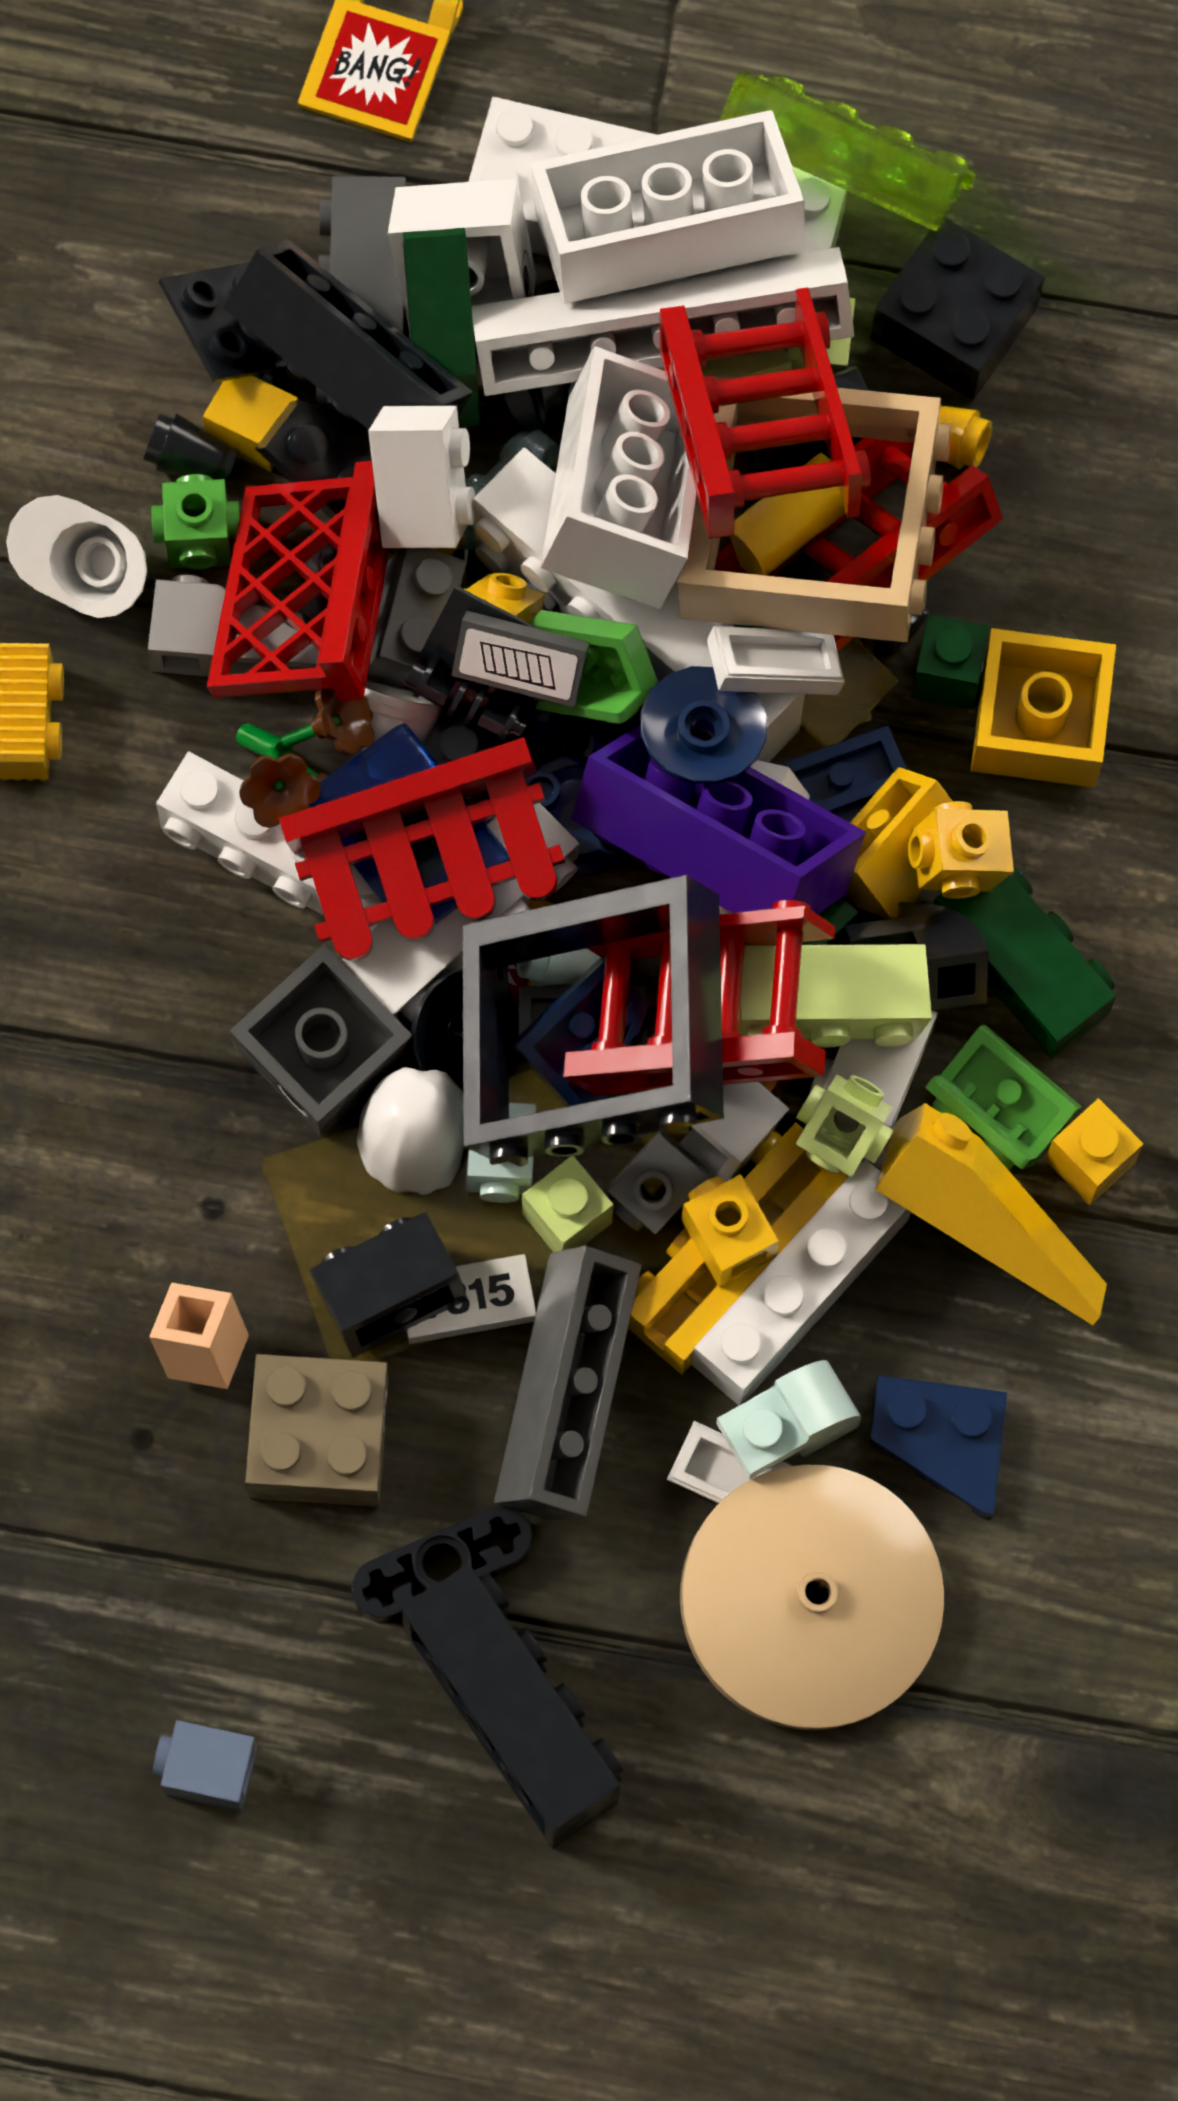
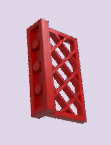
M372 461L355 462L353 477L245 487L239 518L240 522L238 523L207 682L209 692L213 698L332 688L339 702L363 700L390 548H382ZM346 499L345 508L324 524L314 515L315 512L329 501ZM287 505L291 509L267 529L259 524L261 507ZM305 521L315 532L290 552L279 541ZM330 543L337 550L336 558L315 574L304 563ZM272 549L282 559L256 579L249 573L250 565L268 550ZM296 571L306 582L283 601H280L270 591ZM321 593L328 600L327 608L309 623L305 624L295 613ZM262 598L273 609L246 629L239 623L241 614ZM287 621L297 632L271 652L260 641ZM310 644L319 650L316 668L290 670L285 665ZM251 649L263 659L245 674L229 675L231 665Z

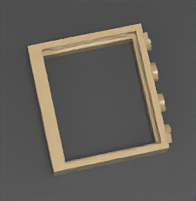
M716 376L715 381L733 379V377ZM837 388L851 437L914 443L891 588L716 571L715 564L720 537L708 539L696 494L688 559L678 575L677 581L680 619L908 642L912 614L922 615V611L925 609L927 581L918 580L920 565L931 566L933 559L935 528L926 527L928 513L939 514L941 509L943 476L934 475L936 462H948L952 425L941 424V398ZM812 393L719 406V412L714 414L716 423L726 422L729 428L817 415L818 413ZM732 453L731 460H726L728 470H733L736 453Z

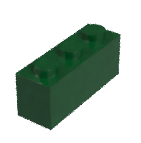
M1013 865L1014 872L990 892H980L975 896L962 899L945 898L942 896V893L935 897L934 904L952 908L967 916L975 924L988 948L987 985L1051 1060L1110 1014L1116 999V995L1112 991L1115 988L1112 978L1098 961L1092 958L1086 961L1072 945L1071 942L1074 941L1072 932L1060 916L1053 911H1049L1046 914L1030 896L1033 894V889L1029 881L1016 866Z

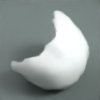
M404 1067L387 1075L379 1082L360 1114L356 1141L366 1171L373 1178L379 1180L386 1188L398 1193L409 1191L417 1192L420 1195H427L438 1189L450 1186L460 1168L463 1151L467 1148L464 1147L463 1090L447 1073L438 1070L420 1071Z

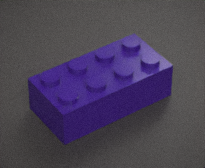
M641 724L588 757L571 816L572 821L593 832L597 839L607 844L616 845L642 860L652 871L668 875L671 878L687 875L719 894V905L732 913L772 909L774 902L795 900L809 904L813 912L820 914L846 895L866 832L751 767L739 777L719 784H691L671 776L650 758L641 738ZM691 734L693 738H695V739H697V740L704 741V740H702V739L696 737L695 735Z

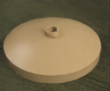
M797 1465L772 1470L747 1481L728 1494L713 1509L702 1523L688 1550L680 1584V1608L685 1635L691 1651L701 1670L722 1695L745 1712L768 1723L799 1730H824L850 1725L872 1716L898 1699L914 1683L929 1661L939 1637L944 1612V1586L938 1556L932 1541L923 1525L901 1499L876 1481L850 1470L827 1465ZM811 1581H816L819 1588H827L828 1599L821 1605L811 1603L806 1597L805 1588Z

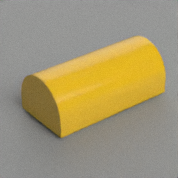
M821 452L805 465L831 462V460ZM839 487L765 497L734 520V535L730 536L740 567L749 574L767 576L846 514Z

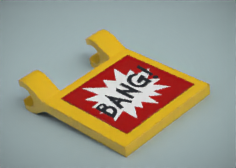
M335 0L297 102L298 108L412 143L449 39L463 10L462 0H434L428 24L363 4L364 0Z

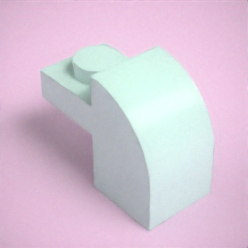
M821 1360L798 1368L775 1380L772 1388L718 1417L716 1424L746 1475L751 1479L797 1452H800L801 1456L805 1458L855 1430L860 1425L861 1416L829 1362Z

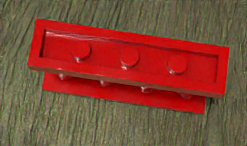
M808 287L796 289L795 322L703 335L701 329L691 330L684 305L660 309V355L708 539L734 535V509L744 507L745 500L839 487L847 518L860 516L861 490L869 489L871 486L868 457L865 450L855 451L826 349L830 348V330L825 311L815 312ZM799 347L805 367L715 381L713 375L703 376L701 367H706V360ZM812 393L818 413L817 415L729 428L726 422L716 423L714 414L719 412V406ZM824 439L831 462L740 475L739 469L728 470L726 460H731L732 453Z
M863 438L854 445L855 451L865 450L867 454L871 486L869 489L861 490L860 516L853 518L881 538L854 559L824 536L847 518V515L844 514L767 576L780 577L777 573L804 552L834 575L826 582L891 588L901 520L871 499L895 479H899L906 485L908 484L914 443ZM973 465L948 484L943 480L940 513H928L926 527L935 528L931 566L920 565L918 580H928L1004 519L988 475ZM732 542L717 553L716 571L749 574L740 567ZM834 635L837 652L855 637Z
M781 900L774 902L772 909L720 914L723 1085L824 1076L826 1051L803 1037L802 1031L796 1028L802 942L834 939L835 926L813 912L811 906L807 903L795 900ZM670 930L587 948L599 957H606L598 1042H594L591 1045V1050L565 1052L563 1077L595 1096L643 1092L672 1086ZM776 945L770 1025L764 1027L760 1035L742 1036L738 1033L745 946ZM661 956L655 1036L648 1039L647 1045L628 1046L624 1044L631 959Z

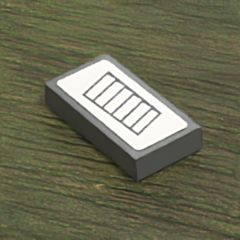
M466 611L461 623L451 676L575 707L580 694L590 642Z

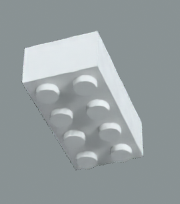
M772 110L531 163L535 214L564 304L806 251L804 198Z
M594 346L568 398L540 568L620 595L626 599L661 609L688 559L697 494L665 371Z

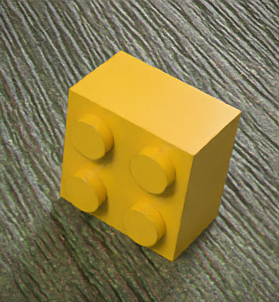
M991 628L984 656L971 771L1095 788L1103 764L1116 644Z

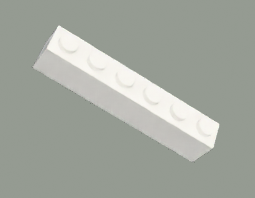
M840 247L774 257L567 304L563 303L561 293L556 292L472 306L475 342L485 396L576 382L594 346L655 368H664L660 355L661 308L684 305L691 330L701 329L702 334L707 335L795 322L796 289L808 287L815 312L825 311L827 315L830 341L855 337L848 281Z

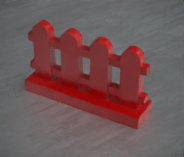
M524 737L278 818L285 841L292 852L296 854L304 851L306 860L294 864L301 881L313 878L326 919V922L314 925L320 943L332 940L336 951L341 957L348 961H360L366 958L373 949L374 940L370 929L371 926L393 919L397 930L405 939L420 941L427 938L434 929L435 918L432 906L455 899L459 911L465 918L472 921H481L488 918L496 906V897L492 886L517 879L521 892L527 898L534 901L545 900L555 892L557 876L553 866L565 863L560 844L547 848L534 808V804L546 800L540 783L527 787L525 778L535 775L537 772ZM488 790L490 799L466 807L464 798ZM427 811L428 820L405 827L403 818ZM496 817L510 861L486 868L472 825ZM363 831L366 832L367 840L344 847L342 838ZM435 837L449 881L425 889L411 845ZM374 857L387 901L364 909L350 865Z

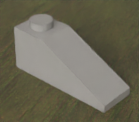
M178 575L173 577L172 581L156 579L148 642V654L152 672L209 677L225 588L220 585L209 584L204 578L193 575ZM252 605L241 614L239 623L248 629L267 613ZM283 623L260 642L273 652L294 635L297 630ZM310 644L285 665L290 670L316 668L319 650ZM251 649L231 665L229 675L245 674L263 659Z

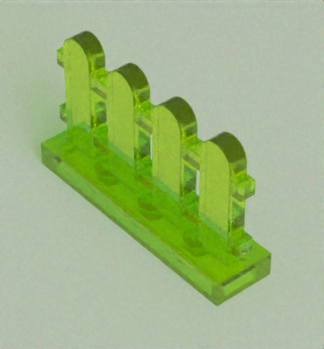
M745 70L737 74L719 121L772 110L792 166L936 232L942 228L952 202L955 203L958 200L962 189L969 190L972 187L977 174L968 170L969 163L956 154L944 150H936L934 153H930L913 145L914 138L907 132L888 125H882L879 128L873 127L858 120L860 113L844 103L833 100L821 103L804 95L806 89L789 78L772 76L768 79L760 74L756 76Z

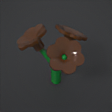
M332 688L316 690L315 702L319 711L312 718L311 724L281 737L249 723L239 728L236 734L237 744L261 756L252 763L250 768L251 777L243 781L239 789L241 802L253 809L254 819L259 825L272 828L280 824L278 818L308 809L309 804L317 799L326 803L370 788L371 784L368 782L370 773L363 768L357 770L350 778L344 779L339 784L325 772L318 775L306 765L302 757L292 754L294 745L315 736L320 739L327 738L332 740L336 750L344 756H350L359 749L370 747L374 743L375 738L374 730L370 724L373 712L370 710L368 699L365 696L363 700L339 702Z

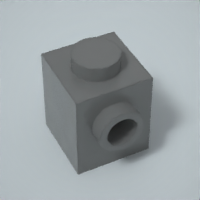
M659 1131L612 1181L607 1191L616 1198L612 1202L614 1204L613 1211L628 1226L638 1232L645 1225L656 1235L689 1199L688 1193L705 1182L710 1171L670 1134ZM651 1177L658 1178L664 1183L666 1189L661 1193H651L645 1188L643 1181Z

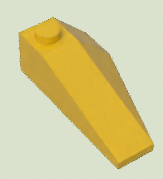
M926 1103L901 1117L893 1127L894 1131L888 1143L875 1190L1086 1322L1094 1325L1101 1316L1107 1283L983 1140L972 1133L967 1124L957 1116L950 1113H940Z

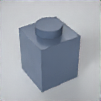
M176 1720L172 1737L164 1735L160 1737L154 1759L153 1775L162 1776L161 1787L165 1795L242 1812L257 1752V1744L252 1736Z

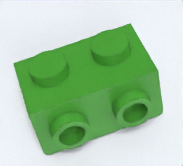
M540 610L528 622L544 631L590 642L580 694L575 707L540 699L535 707L537 710L621 724L638 712L639 708L645 703L650 690L658 684L645 648V642L638 626L635 624Z
M986 1025L980 1026L941 1075L934 1076L925 1086L936 1097L932 1103L933 1107L940 1113L955 1115L985 1138L983 1142L1007 1169H1011L1014 1164L1020 1169L1034 1166L1048 1150L1052 1140L1066 1128L1082 1108L1078 1102Z

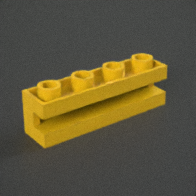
M796 1122L783 1137L777 1131H774L751 1157V1161L756 1166L744 1178L779 1240L777 1255L849 1177V1175L842 1171L835 1173L826 1170L807 1157L805 1154L806 1150L796 1145L804 1130ZM684 1228L667 1249L666 1254L672 1259L656 1276L650 1271H646L639 1278L628 1329L683 1375L692 1365L694 1347L774 1259L719 1287L686 1228Z

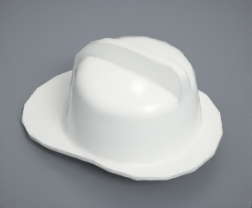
M54 495L38 497L21 507L10 522L6 540L9 560L19 577L35 590L80 613L96 618L119 615L132 607L143 592L147 576L145 552L137 536L119 521L77 500Z

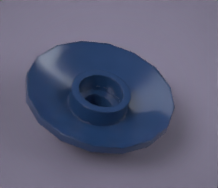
M690 666L668 674L650 690L641 709V738L650 758L667 774L691 784H719L739 777L757 761L767 739V713L757 692L719 691L713 667ZM698 728H704L712 733L713 738L709 741L697 740L692 737L691 732Z

